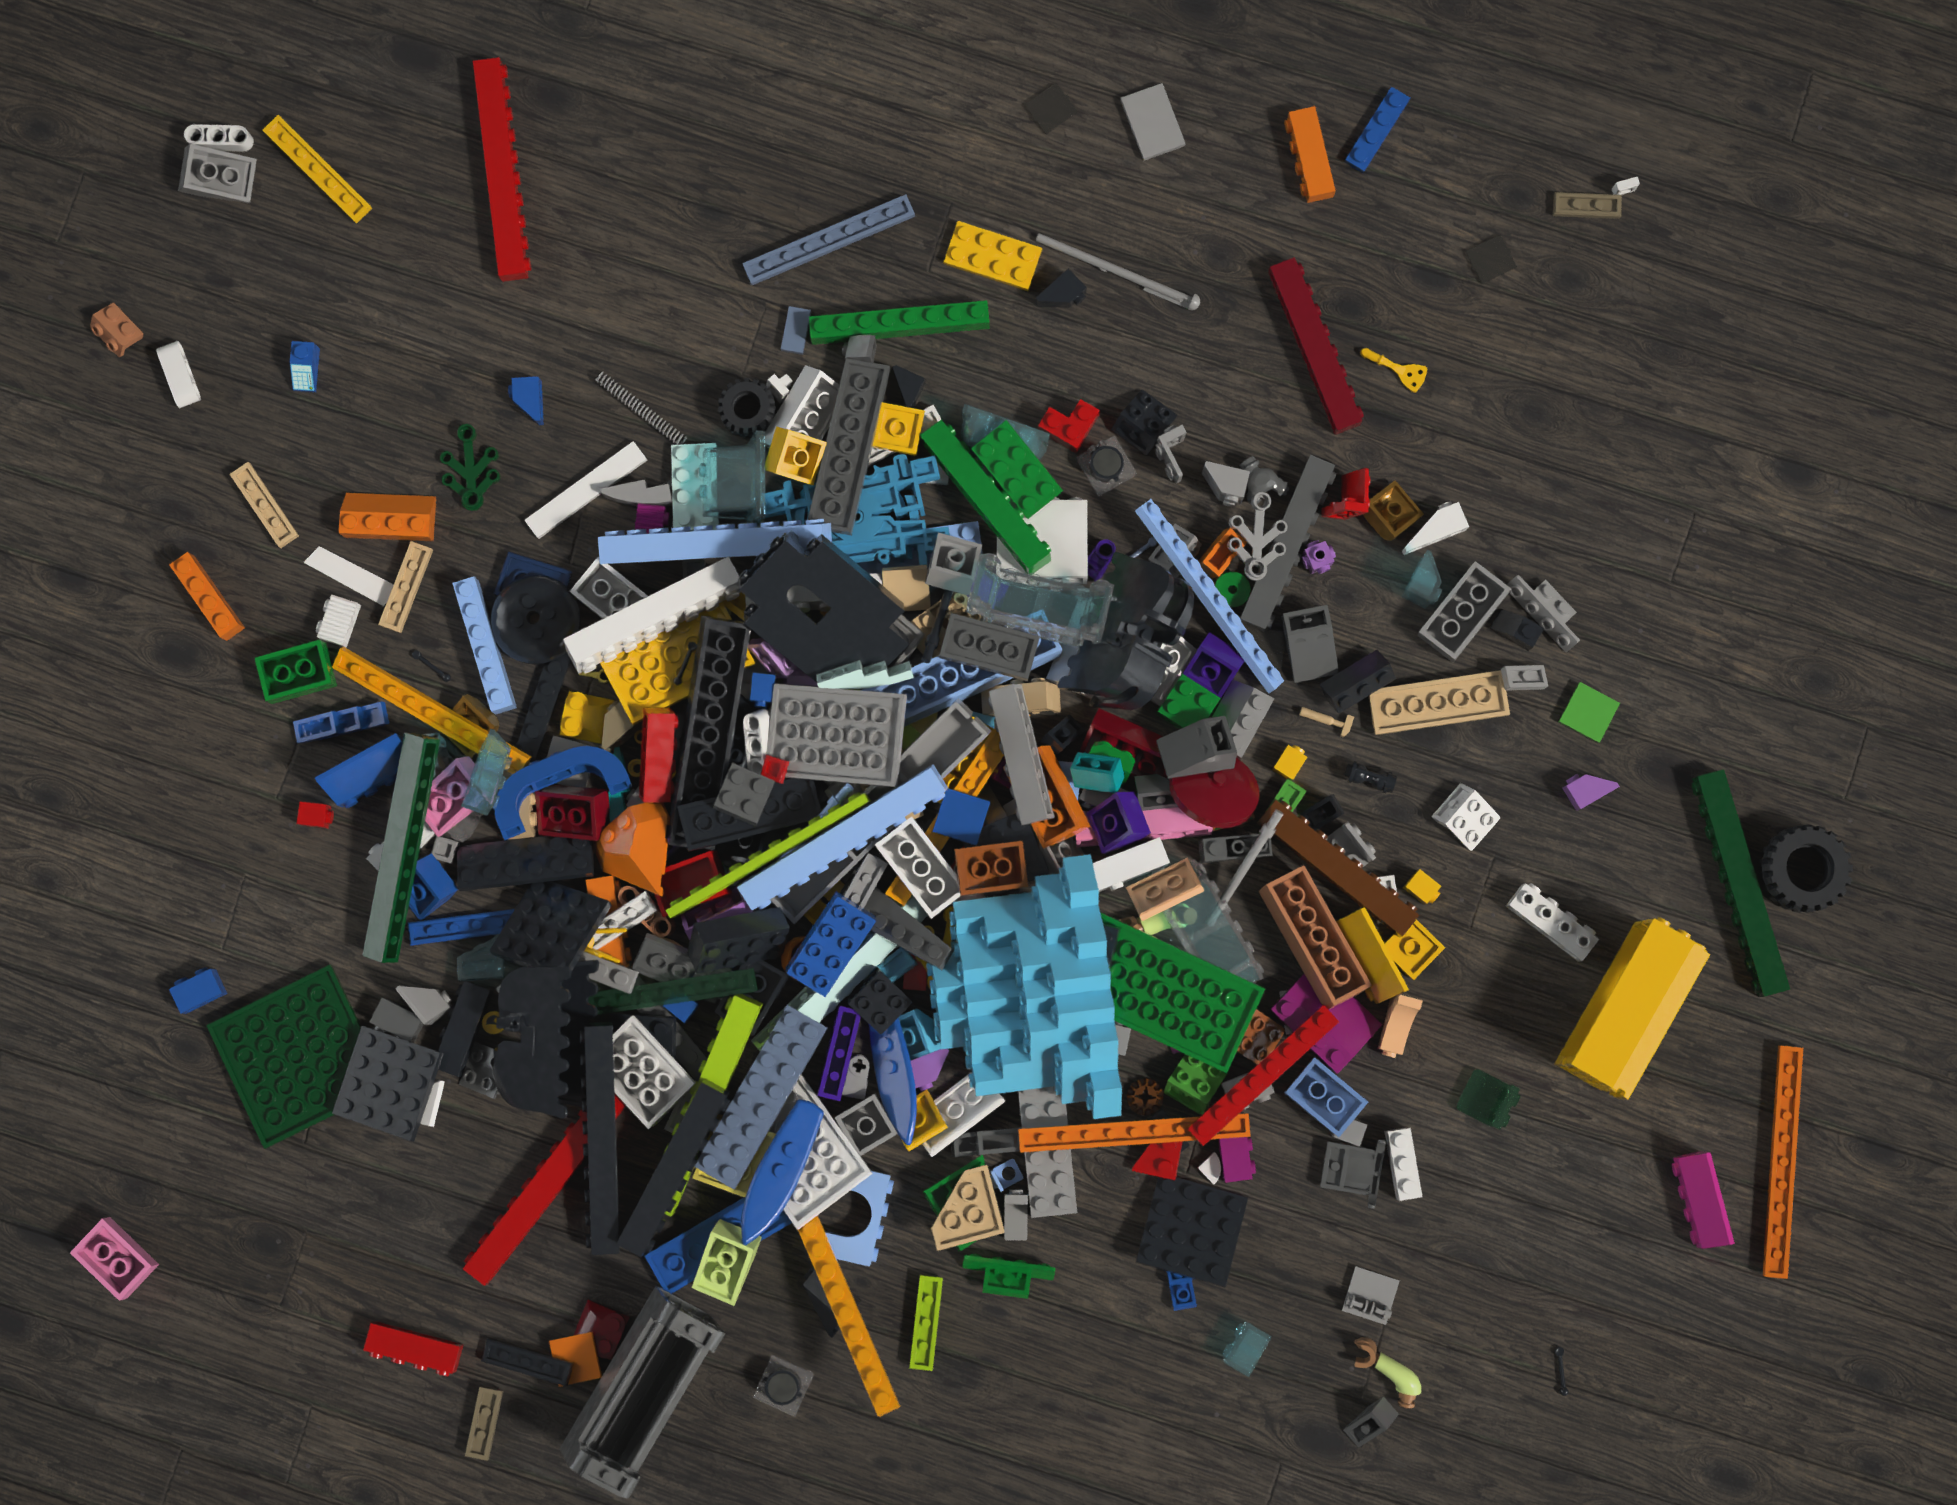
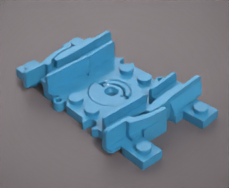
M905 454L896 455L893 458L894 465L881 468L874 465V473L865 476L857 514L861 517L858 521H855L852 536L831 532L832 543L856 563L873 561L878 556L879 562L885 565L890 561L889 555L895 558L899 557L901 563L906 559H913L912 548H914V551L918 550L919 565H927V554L933 552L938 532L950 536L949 526L926 529L925 520H920L919 510L921 516H925L919 484L940 480L936 457H926L908 463ZM791 480L783 483L784 489L759 495L764 518L786 514L788 521L801 520L802 524H805L806 514L807 520L809 517L816 483L814 482V485H803V490L800 491L801 499L795 500ZM910 490L913 494L904 495L907 506L899 493L900 491ZM894 511L897 521H894L891 516L879 515ZM907 512H909L910 520L900 521L901 518L908 517Z

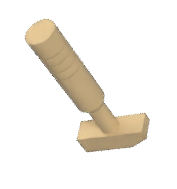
M1304 707L1300 711V716L1343 728L1340 737H1345L1350 732L1354 716L1347 715L1344 723L1333 719L1331 716Z

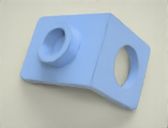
M1010 1159L990 1170L992 1186L994 1189L999 1188L1000 1192L1023 1179V1175L1014 1159ZM1005 1167H1012L1015 1170V1177L1012 1180H1005L1002 1177V1170Z

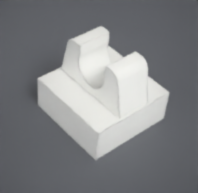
M774 374L767 380V389L770 390L772 396L779 404L787 397L788 389L791 387L790 383L793 380L787 374L780 379Z

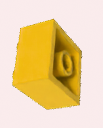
M776 426L763 470L814 485L827 442Z

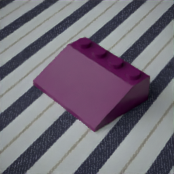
M1303 974L1269 1011L1293 1033L1322 1004L1307 977ZM1354 997L1329 1010L1339 1023L1309 1049L1334 1074H1338L1382 1026Z

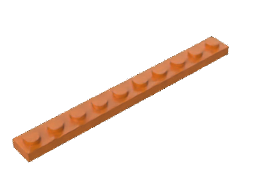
M1778 1046L1762 1274L1764 1277L1788 1279L1803 1048Z
M1249 1113L1238 1114L1212 1139L1250 1137ZM1199 1117L1018 1129L1019 1151L1035 1152L1194 1141L1196 1138L1187 1128Z

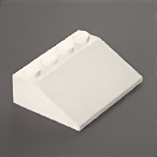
M634 1015L613 1034L615 1094L649 1129L659 1123L696 1082Z

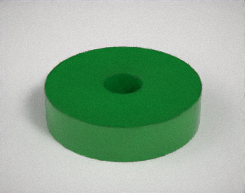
M1227 572L1221 575L1215 583V587L1226 598L1231 609L1241 607L1250 596L1249 581L1238 572ZM1231 586L1235 587L1236 593H1229L1228 588Z

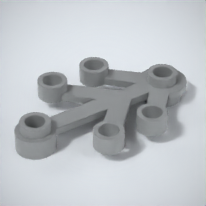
M1265 492L1257 493L1251 500V505L1255 509L1253 533L1244 524L1241 516L1235 515L1229 520L1230 528L1238 530L1252 547V557L1242 547V541L1239 538L1230 539L1227 547L1231 552H1236L1245 563L1244 572L1253 581L1264 578L1267 573V565L1286 552V546L1278 542L1271 547V551L1261 558L1262 548L1288 529L1285 521L1278 520L1273 524L1272 529L1263 536L1264 513L1271 505V498ZM1257 499L1263 501V506L1257 505ZM1234 519L1239 520V526L1233 524ZM1277 524H1282L1283 531L1277 529ZM1232 541H1236L1238 543L1237 549L1232 547ZM1276 546L1281 547V553L1275 551ZM1252 566L1258 568V573H1253Z

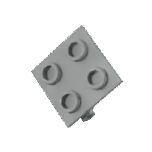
M1355 1266L1342 1311L1386 1325L1387 1320L1390 1319L1392 1314L1391 1307L1399 1280Z

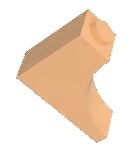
M1404 995L1390 998L1377 1048L1383 1050L1382 1055L1396 1058V1054L1403 1055L1410 1028L1417 1012L1421 1009L1422 1000Z

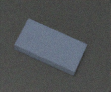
M789 306L781 351L803 355L811 310Z

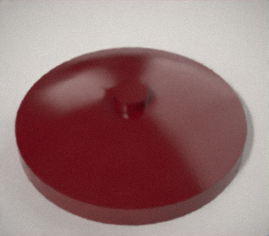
M1236 758L1233 769L1169 779L1171 795L1177 806L1191 819L1209 827L1231 828L1244 823L1251 817L1259 801L1257 780L1252 771L1238 758Z

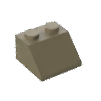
M618 701L613 702L607 708L608 712L604 717L602 748L610 753L614 752L615 747H621L638 730H641L643 726L642 721L632 725L624 708Z

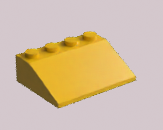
M1365 907L1336 921L1372 985L1365 990L1370 1001L1374 1000L1378 1004L1409 990Z

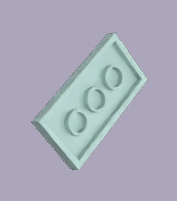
M716 443L671 445L673 528L690 526L691 531H694L695 526L713 525V530H715L716 525H719L718 488L716 486L718 483Z

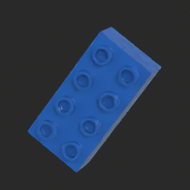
M836 891L786 965V973L823 997H826L875 924V916Z

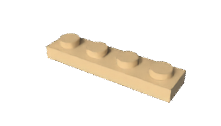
M245 463L230 474L279 548L284 547L299 537L251 463Z
M410 542L378 625L398 633L402 632L432 555V548Z

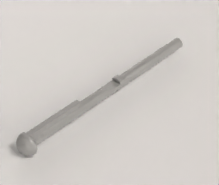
M1039 233L1036 242L1094 265L1104 272L1110 271L1122 278L1144 286V291L1185 307L1188 310H1195L1200 305V298L1197 294L1191 297Z

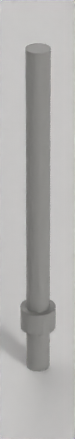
M1276 809L1269 821L1263 824L1259 831V837L1205 920L1208 926L1212 927L1264 844L1268 838H1272L1276 831L1275 827L1283 816L1281 811Z

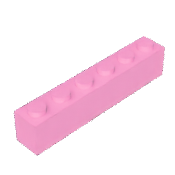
M1179 807L1146 810L1142 812L1151 833L1138 842L1151 841L1159 837L1163 840L1212 835L1213 827L1196 822L1188 817ZM1083 811L1084 814H1085V816H1086V818H1087V820H1088V822H1089V819H1088L1087 814H1086V813L1089 812V811ZM1092 827L1075 835L1076 848L1099 846Z

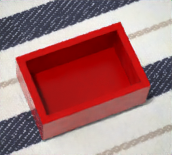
M709 851L665 868V875L661 877L663 897L655 894L662 917H669L666 910L671 907L670 903L680 897L684 900L691 896L689 892L700 885L704 888L711 884L709 882L711 878L719 874L722 876L726 875L717 851ZM730 886L694 907L732 894Z

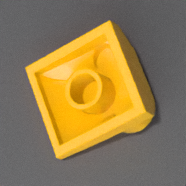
M569 691L562 715L560 736L602 744L604 717L608 712L607 708L614 700Z

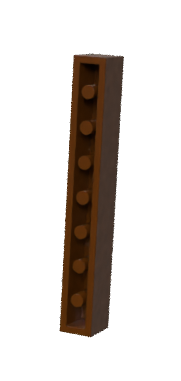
M1275 800L1257 823L1263 826L1264 823L1269 821L1276 809L1281 811L1283 816L1276 825V831L1273 836L1359 906L1365 907L1369 914L1399 938L1403 937L1420 916L1416 913L1417 908L1408 901L1405 903L1398 898V892L1388 886L1386 889L1380 884L1381 879L1372 872L1369 874L1362 869L1363 864L1357 859L1352 858L1350 860L1344 855L1346 851L1336 843L1334 845L1326 840L1328 838L1327 835L1321 830L1316 829L1314 831L1308 826L1310 822L1300 814L1298 816L1290 811L1292 807L1285 801L1281 800L1279 802Z

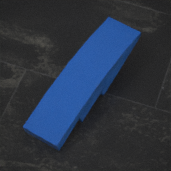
M377 702L362 707L356 706L337 712L323 713L293 721L297 744L387 725L389 724L385 702Z

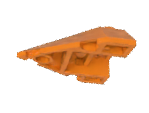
M645 802L628 807L603 829L600 839L596 841L595 854L603 872L662 897L661 877L665 875L668 839L665 838L666 826L670 825V815L663 802Z

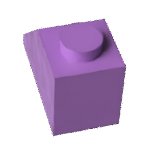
M1576 774L1567 779L1568 785L1562 788L1575 810L1578 811L1620 786L1617 782L1587 774L1579 777Z
M940 1049L911 1060L916 1088L919 1087L920 1092L933 1087L932 1082L937 1080L948 1056L949 1049Z

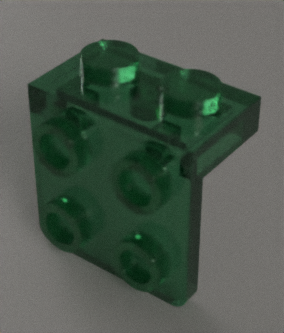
M1475 1069L1456 1104V1109L1496 1130H1500L1501 1127L1505 1128L1510 1120L1511 1115L1508 1113L1511 1107H1515L1521 1097L1518 1094L1520 1088L1507 1084L1479 1069Z

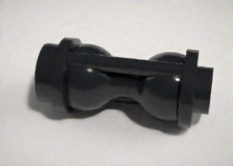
M1357 761L1347 765L1344 777H1348V783L1359 784L1365 781L1371 783L1375 789L1385 794L1386 792H1393L1397 776L1393 775L1391 771H1377L1376 773L1368 771L1363 764L1357 763Z

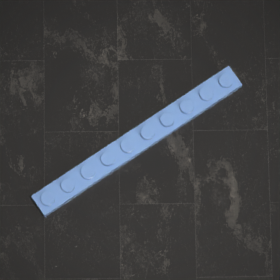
M1152 499L1145 502L1135 510L1137 515L1186 582L1191 585L1197 597L1268 694L1274 691L1284 682L1280 672L1274 668L1266 653L1255 642L1253 635L1247 631L1239 616L1228 605L1226 598L1220 594L1214 586L1212 579L1206 575L1198 560L1192 556L1187 549V545L1179 538L1173 526L1162 515L1160 508L1154 504Z

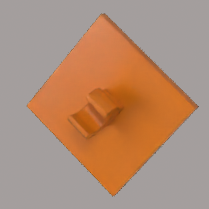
M593 1331L549 1341L552 1357L574 1363L568 1385L602 1377Z

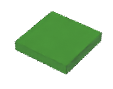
M1579 682L1558 723L1596 743H1600L1620 703Z

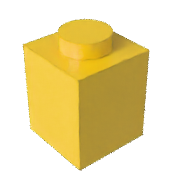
M1288 745L1272 770L1285 779L1288 778L1292 781L1307 759V756L1303 755L1305 751L1296 745L1292 747Z
M1418 869L1403 887L1423 905L1428 902L1433 903L1441 894L1438 892L1441 885L1421 869Z

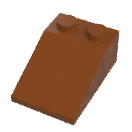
M1022 841L954 849L960 896L1028 887Z

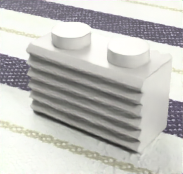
M331 595L330 599L325 601L323 607L325 612L323 621L319 620L317 624V637L323 641L347 648L361 605L357 602Z

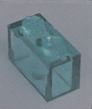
M1245 1321L1244 1325L1241 1323L1238 1325L1234 1332L1236 1339L1232 1345L1228 1344L1222 1356L1225 1357L1223 1360L1225 1364L1249 1377L1272 1336Z

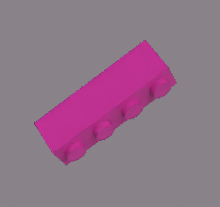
M1697 1151L1673 1157L1672 1170L1675 1177L1679 1178L1680 1186H1678L1680 1198L1685 1201L1684 1215L1687 1222L1691 1223L1692 1231H1690V1238L1693 1245L1696 1244L1697 1248L1705 1249L1735 1244L1711 1153Z

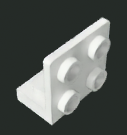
M1462 783L1457 786L1431 816L1437 823L1448 828L1470 851L1478 845L1500 819V816L1476 790Z

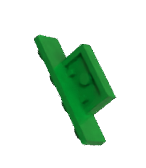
M979 1254L964 1255L963 1268L985 1271L982 1293L1028 1299L1031 1278L1054 1280L1055 1267L1045 1263L1035 1265L1028 1264L1023 1260L1013 1262L1006 1261L1001 1257L984 1258Z

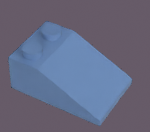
M1315 1057L1311 1059L1284 1092L1285 1095L1338 1138L1368 1103V1101Z

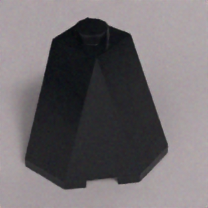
M811 1267L803 1277L807 1280L803 1286L827 1334L833 1338L840 1327L817 1273ZM851 1291L858 1306L862 1299Z

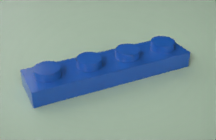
M1393 87L1390 88L1345 159L1346 164L1361 173L1365 172L1408 104L1410 97Z

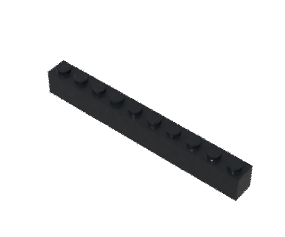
M612 1022L584 1023V1029L579 1030L580 1044L584 1043L585 1052L580 1053V1064L585 1066V1075H581V1089H586V1098H582V1112H587V1121H582L583 1135H587V1144H583V1157H588V1166H584V1180H589V1189H584L585 1203H589L590 1212H585L586 1226H590V1234H586V1248H591V1255L619 1254V1245H617L619 1240L613 1026Z

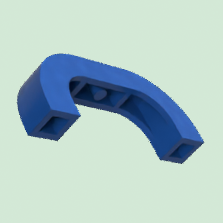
M592 746L574 747L563 752H555L544 760L531 762L527 767L512 774L503 783L497 794L495 818L504 840L526 832L520 818V806L531 793L576 774L589 772L600 776L604 780L612 796L632 787L625 767L612 753Z

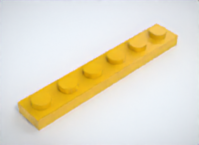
M279 115L263 129L264 133L356 224L372 209Z

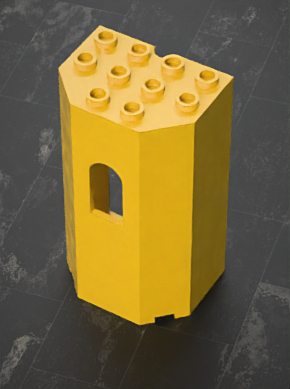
M1660 917L1638 921L1633 924L1555 1062V1065L1601 1091H1609V1094L1617 1099L1628 1100L1710 956L1705 951L1706 948L1689 939L1691 937L1689 933L1681 929L1677 931L1669 927L1670 923Z

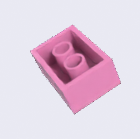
M111 1217L101 1219L70 1252L119 1301L127 1299L159 1265Z

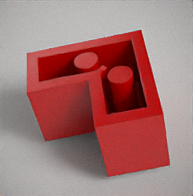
M1082 399L1079 400L1069 418L1049 407L1038 425V432L1077 453L1099 417L1100 410Z

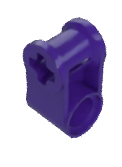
M1104 539L1099 541L1091 554L1088 555V576L1094 579L1096 584L1106 572L1108 565L1111 563L1112 556L1116 552V547L1110 540ZM1107 545L1112 549V553L1109 556H1102L1099 549Z

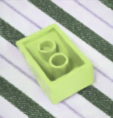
M719 1219L711 1231L692 1288L734 1306L762 1237L759 1236L744 1246L742 1244L741 1228Z

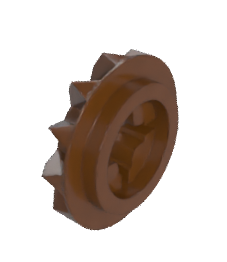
M1151 1079L1135 1081L1127 1092L1128 1105L1134 1112L1140 1115L1154 1114L1161 1107L1164 1099L1162 1088ZM1145 1087H1147L1149 1095L1155 1096V1099L1147 1101L1146 1107H1144L1142 1099L1135 1097V1095L1143 1094Z

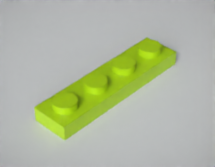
M920 1275L910 1369L933 1371L943 1277Z

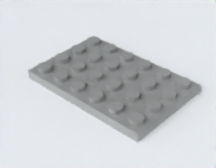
M774 684L767 755L789 761L785 775L787 778L898 787L907 695Z

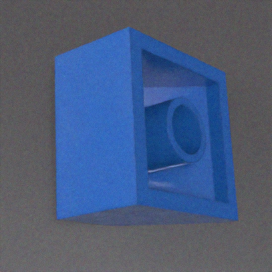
M432 853L417 861L409 907L420 921L447 902L458 891L454 881Z

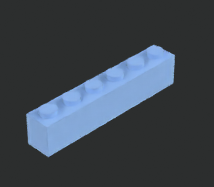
M473 576L454 582L453 587L490 710L496 715L515 709L517 706L499 646L492 633L491 620L479 580Z

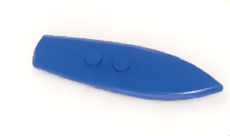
M898 1017L883 1034H879L869 1024V1033L877 1085L885 1112L900 1138L906 1145H911L917 1116L916 1086L908 1048Z
M797 1100L756 1169L749 1185L742 1211L741 1234L744 1246L758 1238L772 1225L785 1208L797 1186L824 1115V1111L810 1101Z

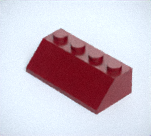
M1098 708L1079 752L1089 754L1094 742L1107 741L1112 747L1128 751L1133 755L1135 764L1128 777L1129 779L1135 781L1134 776L1158 774L1167 778L1156 742L1163 736Z

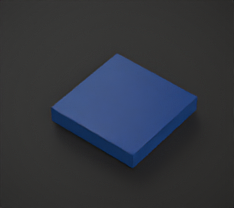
M947 788L933 832L977 846L990 801Z

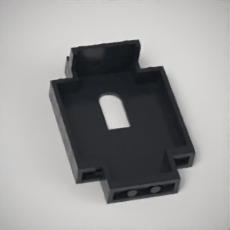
M792 530L788 534L784 533L781 537L777 536L771 542L770 549L765 554L761 553L755 559V565L750 570H744L738 578L739 590L754 602L750 603L744 611V623L816 683L817 674L860 660L863 668L884 660L888 667L909 645L908 635L893 624L905 611L903 602L823 534L817 539L815 537L811 539L806 546V550L799 545L798 535ZM803 585L807 587L831 609L818 623H815L789 601L787 593L792 586Z

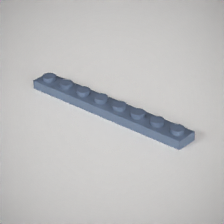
M903 195L742 264L751 285H755L915 217V213L907 195Z

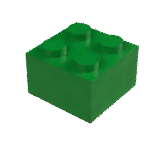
M1182 674L1158 710L1157 715L1178 729H1182L1208 718L1219 702L1220 697Z

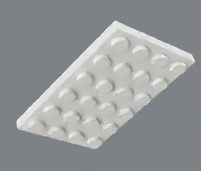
M802 1074L769 1132L777 1134L799 1099L810 1101L824 1111L804 1170L792 1196L783 1209L798 1230L873 1174Z

